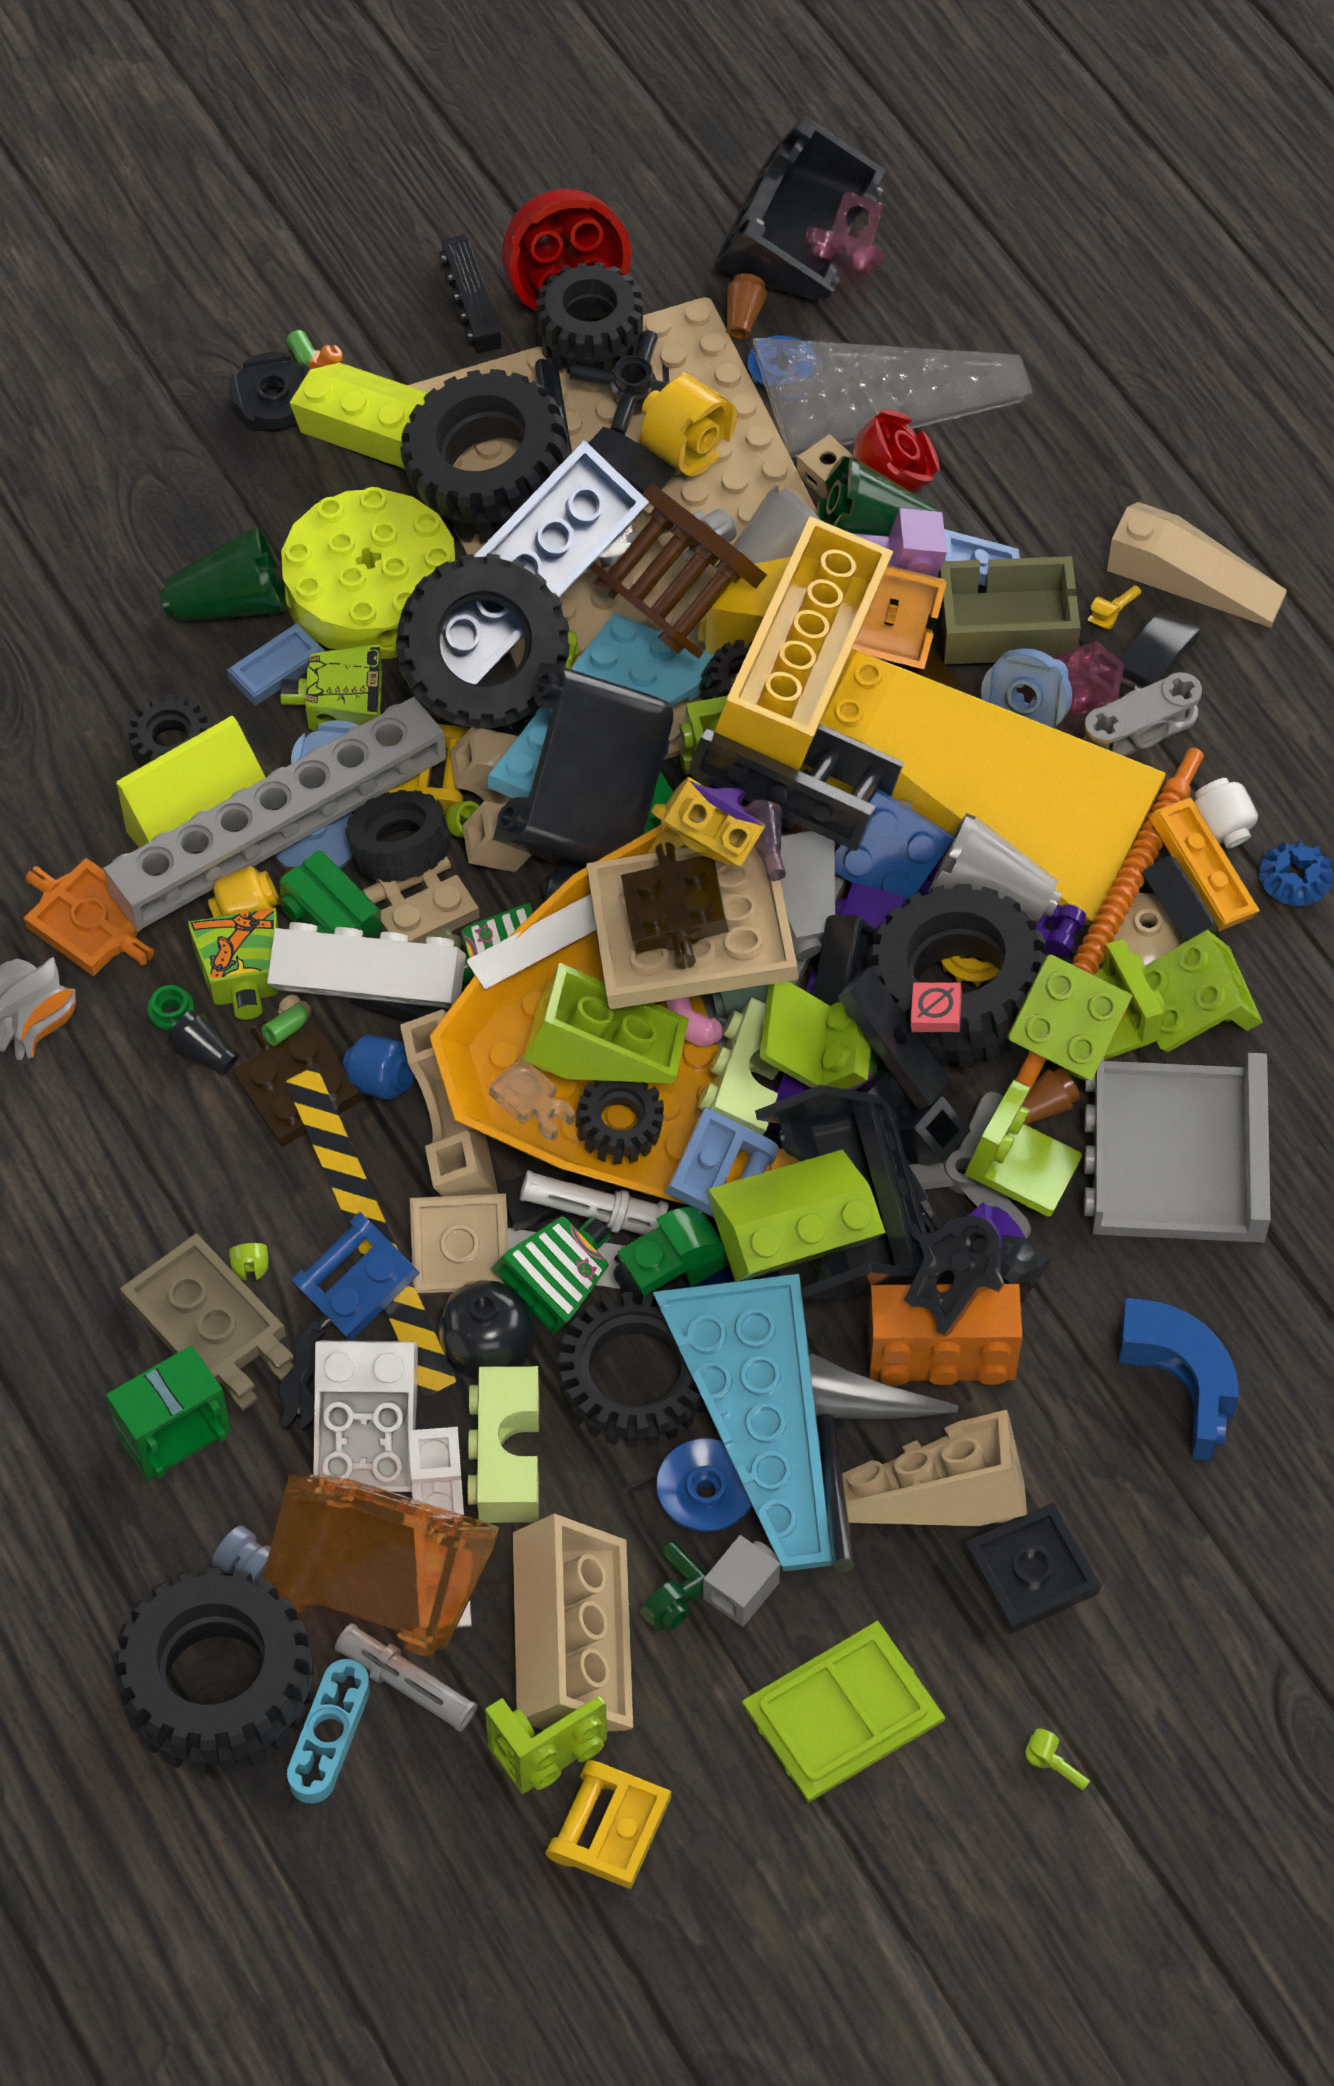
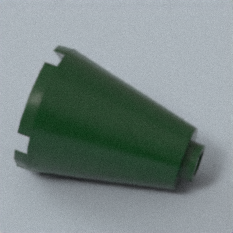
M842 456L828 474L825 484L831 485L832 488L828 499L820 497L816 515L820 518V521L849 533L889 537L899 508L936 512L937 508L858 459Z
M258 527L247 530L164 580L165 589L159 590L165 613L167 615L174 614L178 621L277 614L286 610L282 582H277L274 570L277 567L274 556L263 531L259 530Z

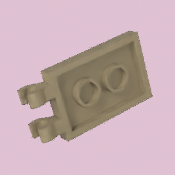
M197 1233L120 1288L122 1298L174 1355L193 1345L216 1381L225 1388L230 1398L242 1411L256 1402L258 1397L252 1391L255 1388L253 1382L240 1370L260 1355L272 1374L282 1382L294 1366L290 1362L294 1359L293 1355L279 1342V1340L286 1336L284 1325Z

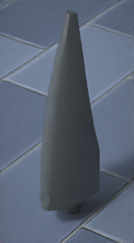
M809 1354L816 1416L830 1414L834 1418L877 1420L919 1418L952 1414L958 1411L959 1405L885 1385L848 1371L818 1355Z

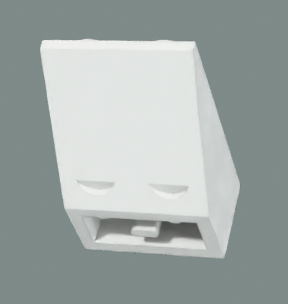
M326 1340L315 1342L313 1491L412 1492L408 1430L416 1429L418 1342Z

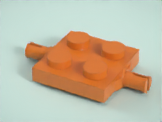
M85 858L71 873L56 880L38 866L32 868L33 872H28L26 882L42 892L43 895L40 902L24 917L26 928L94 977L114 956L121 952H125L142 966L147 964V960L150 961L152 959L154 950L136 938L141 930L136 931L108 892L104 870L92 861Z

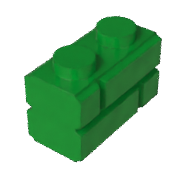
M322 850L316 851L305 859L301 866L297 865L282 876L279 881L281 897L279 905L285 915L293 922L300 919L303 923L317 926L318 933L334 934L336 927L354 928L363 931L362 937L373 938L382 929L381 910Z

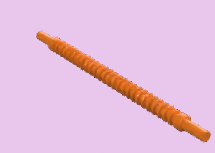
M1189 748L1174 777L1167 779L1164 783L1161 794L1152 806V812L1147 816V822L1142 825V831L1138 833L1137 840L1132 844V850L1128 852L1127 859H1125L1122 868L1118 871V878L1114 879L1113 887L1108 890V897L1104 898L1103 906L1098 909V916H1095L1093 925L1088 928V935H1085L1083 944L1078 947V954L1073 957L1072 965L1092 975L1099 971V964L1104 961L1106 944L1114 942V935H1117L1119 932V926L1124 923V916L1129 913V907L1134 904V897L1139 894V888L1144 884L1145 876L1143 871L1154 864V860L1159 855V850L1163 848L1164 842L1149 818L1154 811L1189 798L1191 794L1189 785L1204 758L1203 753L1199 749ZM1029 1051L1015 1081L1029 1087L1030 1092L1047 1059Z

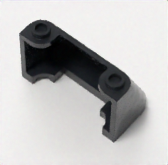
M803 115L773 149L762 166L715 259L714 266L730 276L738 274L755 275L761 278L767 287L817 301L821 296L827 299L840 281V277L836 275L838 266L834 264L839 250L857 214L864 207L870 210L880 198L883 188L879 186V183L886 170Z
M540 663L537 677L533 684L534 701L539 707L552 711L530 796L529 798H513L501 808L493 840L560 866L569 863L586 868L587 863H593L644 834L673 724V708L669 702L651 694L557 664Z

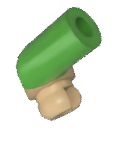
M297 995L286 996L279 1004V1015L261 1027L264 1038L273 1046L300 1030L311 1016L312 1010L310 1005L306 1001H301Z

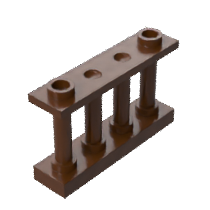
M651 483L642 494L649 501V504L654 507L649 514L652 517L651 520L608 572L596 562L589 567L598 576L593 584L614 600L620 594L663 630L658 638L677 654H680L685 648L699 659L704 652L687 638L688 635L732 582L737 584L743 578L756 589L767 574L738 549ZM673 528L671 531L674 534L673 537L628 590L621 583L665 529L670 531ZM698 543L693 548L696 552L653 606L650 608L643 600L687 546L692 549ZM718 560H720L715 567L718 569L717 573L673 626L665 620L668 614L709 564L714 567Z

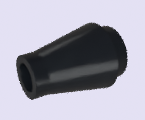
M188 1011L176 1022L168 1035V1040L174 1044V1051L214 1070L220 1076L227 1074L239 1058V1054L228 1045L204 1014L197 1015L193 1011Z

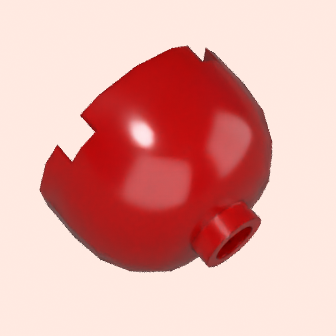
M884 409L858 433L853 449L854 458L910 492L916 493L934 479L932 476L938 472L939 462L937 453L923 430L916 435L908 426L913 421L911 418L895 409Z

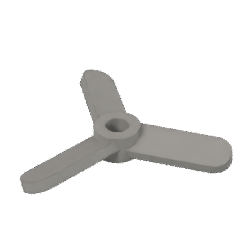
M988 1092L979 1099L968 1124L971 1131L960 1143L957 1151L948 1157L947 1161L932 1165L913 1164L909 1166L924 1190L949 1187L956 1193L966 1194L977 1207L982 1202L994 1203L1010 1215L1020 1227L1024 1236L1028 1238L1031 1232L1029 1221L1006 1195L958 1172L960 1169L967 1170L984 1131L1003 1099V1096L999 1093Z

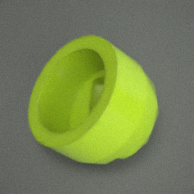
M473 801L456 802L447 808L445 818L451 835L464 838L463 827L460 821L466 822L478 809V804Z
M246 1243L229 1249L231 1269L241 1280L247 1281V1272H254L256 1280L265 1274L269 1262L268 1250L265 1244Z

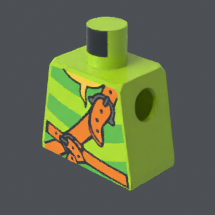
M276 908L188 922L194 954L213 1003L217 1005L233 1003L235 1016L242 1020L253 1019L261 1015L263 1011L261 998L275 996L279 992V990H276L267 983L274 930L279 928Z

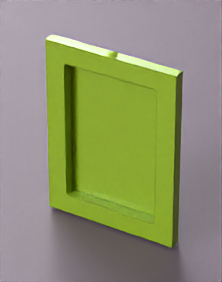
M879 1621L874 1622L742 1701V1706L757 1726L759 1734L763 1735L785 1768L786 1774L791 1777L808 1803L945 1721V1716L915 1675L914 1669L906 1662Z

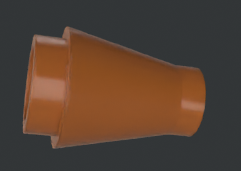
M738 274L733 277L732 282L726 288V333L731 338L746 340L750 338L752 328L768 294L765 290V282L761 278L752 274Z
M1062 1067L1053 1072L1047 1069L1035 1081L1022 1105L1030 1109L1024 1122L1025 1125L1073 1109L1072 1104L1080 1099L1076 1085Z

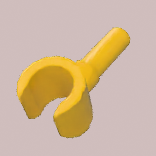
M1134 585L1112 602L1099 596L1096 597L1091 605L1093 613L1089 616L1088 621L1106 629L1112 628L1119 615V611L1141 594L1140 588Z

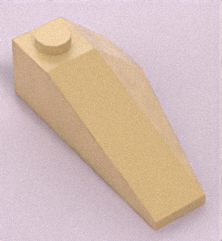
M1140 502L1127 507L1111 541L1107 571L1270 628L1286 596L1287 590L1180 516Z
M1007 1410L958 1421L945 1427L946 1436L921 1447L916 1440L902 1446L904 1453L896 1459L884 1464L878 1461H869L842 1473L849 1523L982 1526L995 1522L1004 1523L1013 1518L1027 1515L1025 1485Z

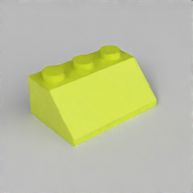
M339 362L311 369L290 401V405L301 433L405 469L400 450L403 445L401 438L403 429L407 423H411L409 415L415 406L425 403L423 397L428 392Z
M233 716L228 717L116 781L126 832L138 848L151 842L158 834L169 832L186 823L196 813L209 810L224 802L236 791L244 788L247 789L266 778L237 720Z

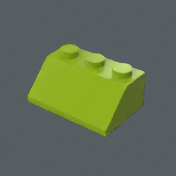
M843 1149L706 1190L735 1282L749 1280L822 1258V1256L829 1253L842 1252L871 1243L885 1233L871 1188Z

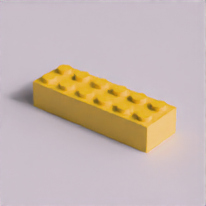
M811 516L809 517L726 699L714 732L798 771L800 770L892 556V550Z

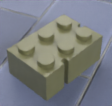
M1072 556L988 559L985 593H978L980 560L943 561L938 578L946 579L947 582L939 611L944 664L994 663L1005 652L1016 649L1038 650L1058 660L1077 656L1081 627L1077 596H1075L1076 585Z

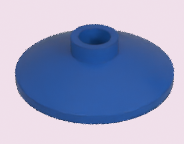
M696 1439L681 1444L667 1455L660 1466L657 1476V1494L660 1504L672 1520L687 1529L698 1532H715L729 1528L739 1522L752 1506L730 1456L720 1440ZM709 1487L715 1494L712 1497L704 1498L699 1496L697 1491L700 1488Z

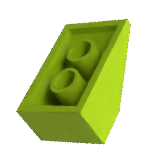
M559 963L537 1003L523 1061L565 1079L673 1084L678 1073L689 1018L655 1003L609 1009L604 981Z

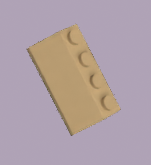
M552 1514L513 1532L517 1709L524 1713L531 1726L545 1730L600 1695L607 1707V1731H627L632 1729L633 1709L626 1539L557 1514Z

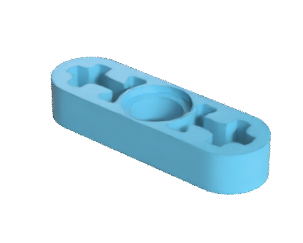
M338 1660L332 1663L325 1671L288 1765L287 1778L290 1790L298 1800L304 1803L321 1802L333 1791L370 1694L368 1673L365 1667L355 1660ZM347 1676H353L358 1689L349 1688L343 1700L344 1709L336 1706L339 1699L338 1684L335 1682H344ZM334 1719L343 1725L344 1730L336 1741L322 1742L314 1735L316 1726L323 1720ZM314 1751L322 1756L318 1769L320 1778L323 1780H314L310 1787H306L303 1784L302 1776L299 1774H309L315 1761Z

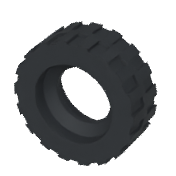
M418 790L387 792L379 797L367 800L363 806H359L354 811L352 817H349L347 821L348 828H345L353 861L358 871L362 875H368L370 879H380L383 882H391L393 880L405 881L408 878L423 875L424 872L438 866V862L444 860L447 856V850L451 847V836L439 800L436 801L434 796L423 794L422 791ZM404 829L418 830L415 834L403 840L379 842L381 838L395 831Z

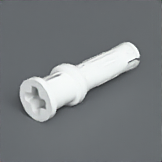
M529 1170L526 1172L520 1192L521 1201H529L588 1218L595 1217L602 1222H606V1227L615 1233L623 1229L646 1235L659 1227L656 1218L667 1213L668 1202L660 1200L658 1204L630 1197L629 1192L622 1189L621 1191H615L613 1195L575 1183L532 1173Z

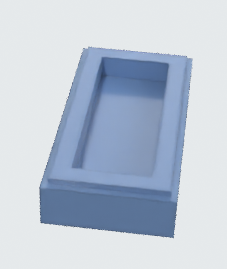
M296 623L227 669L228 679L256 706L281 689V679H297L307 672L308 657L312 653L324 652V649Z

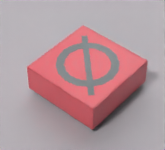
M913 983L912 1032H960L961 983Z

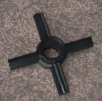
M645 330L642 332L635 355L620 359L616 363L614 371L573 363L571 366L570 380L611 388L615 396L617 408L609 429L626 435L632 414L642 412V406L647 396L655 390L661 392L669 384L668 382L656 380V376L653 373L650 361L658 341V335L653 331Z

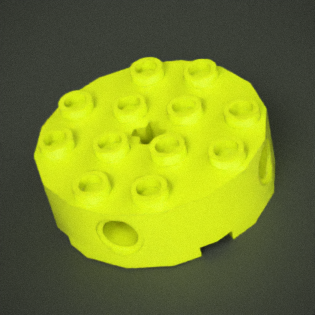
M369 487L365 490L346 491L333 497H326L319 503H316L293 524L281 550L287 611L295 624L298 623L317 643H321L327 648L338 650L380 645L381 659L398 657L396 655L397 627L406 600L424 576L427 577L435 571L437 566L446 561L449 563L455 561L454 538L439 514L412 496L377 487Z

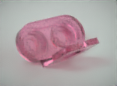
M849 192L844 193L831 232L815 227L807 228L805 238L808 240L807 243L811 245L809 253L833 260L834 253L842 252L850 258L849 267L872 273L874 266L884 263L887 254L885 251L871 246L883 205ZM861 206L869 214V223L866 228L858 231L856 237L848 235L850 227L846 222V214L851 207Z

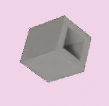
M740 1535L704 1578L703 1599L744 1627L779 1584L780 1562H778L776 1554L765 1544L759 1541L751 1543Z

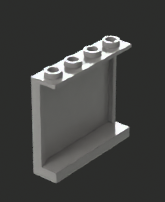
M1248 1053L1245 1067L1104 1061L1103 1056L1092 1081L1084 1080L1085 1092H1093V1104L1085 1105L1084 1132L1093 1133V1146H1085L1084 1174H1093V1188L1085 1187L1084 1216H1092V1234L1265 1243L1270 1224L1267 1054Z

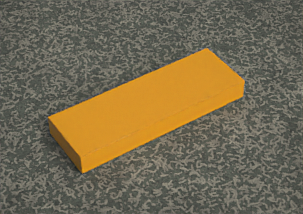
M1192 798L1184 799L1154 811L1149 818L1171 856L1176 858L1215 920L1219 932L1254 918L1260 910Z

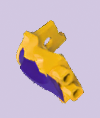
M687 777L675 789L667 804H655L651 812L661 820L662 828L647 854L655 853V848L660 843H662L663 850L666 851L665 842H669L675 846V850L688 846L699 855L729 866H742L764 830L765 824L747 814L740 807L746 795V792L738 788L714 789L703 786Z

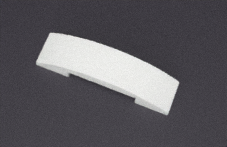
M458 1427L408 1430L421 1630L470 1627L472 1625Z

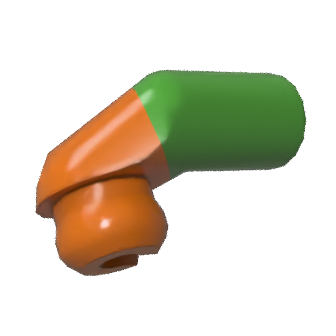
M302 330L290 333L286 339L297 363L301 366L302 362L305 363L310 370L342 361L343 355L337 346L332 345L330 348L329 345H324L321 351L316 350L310 343L306 333Z

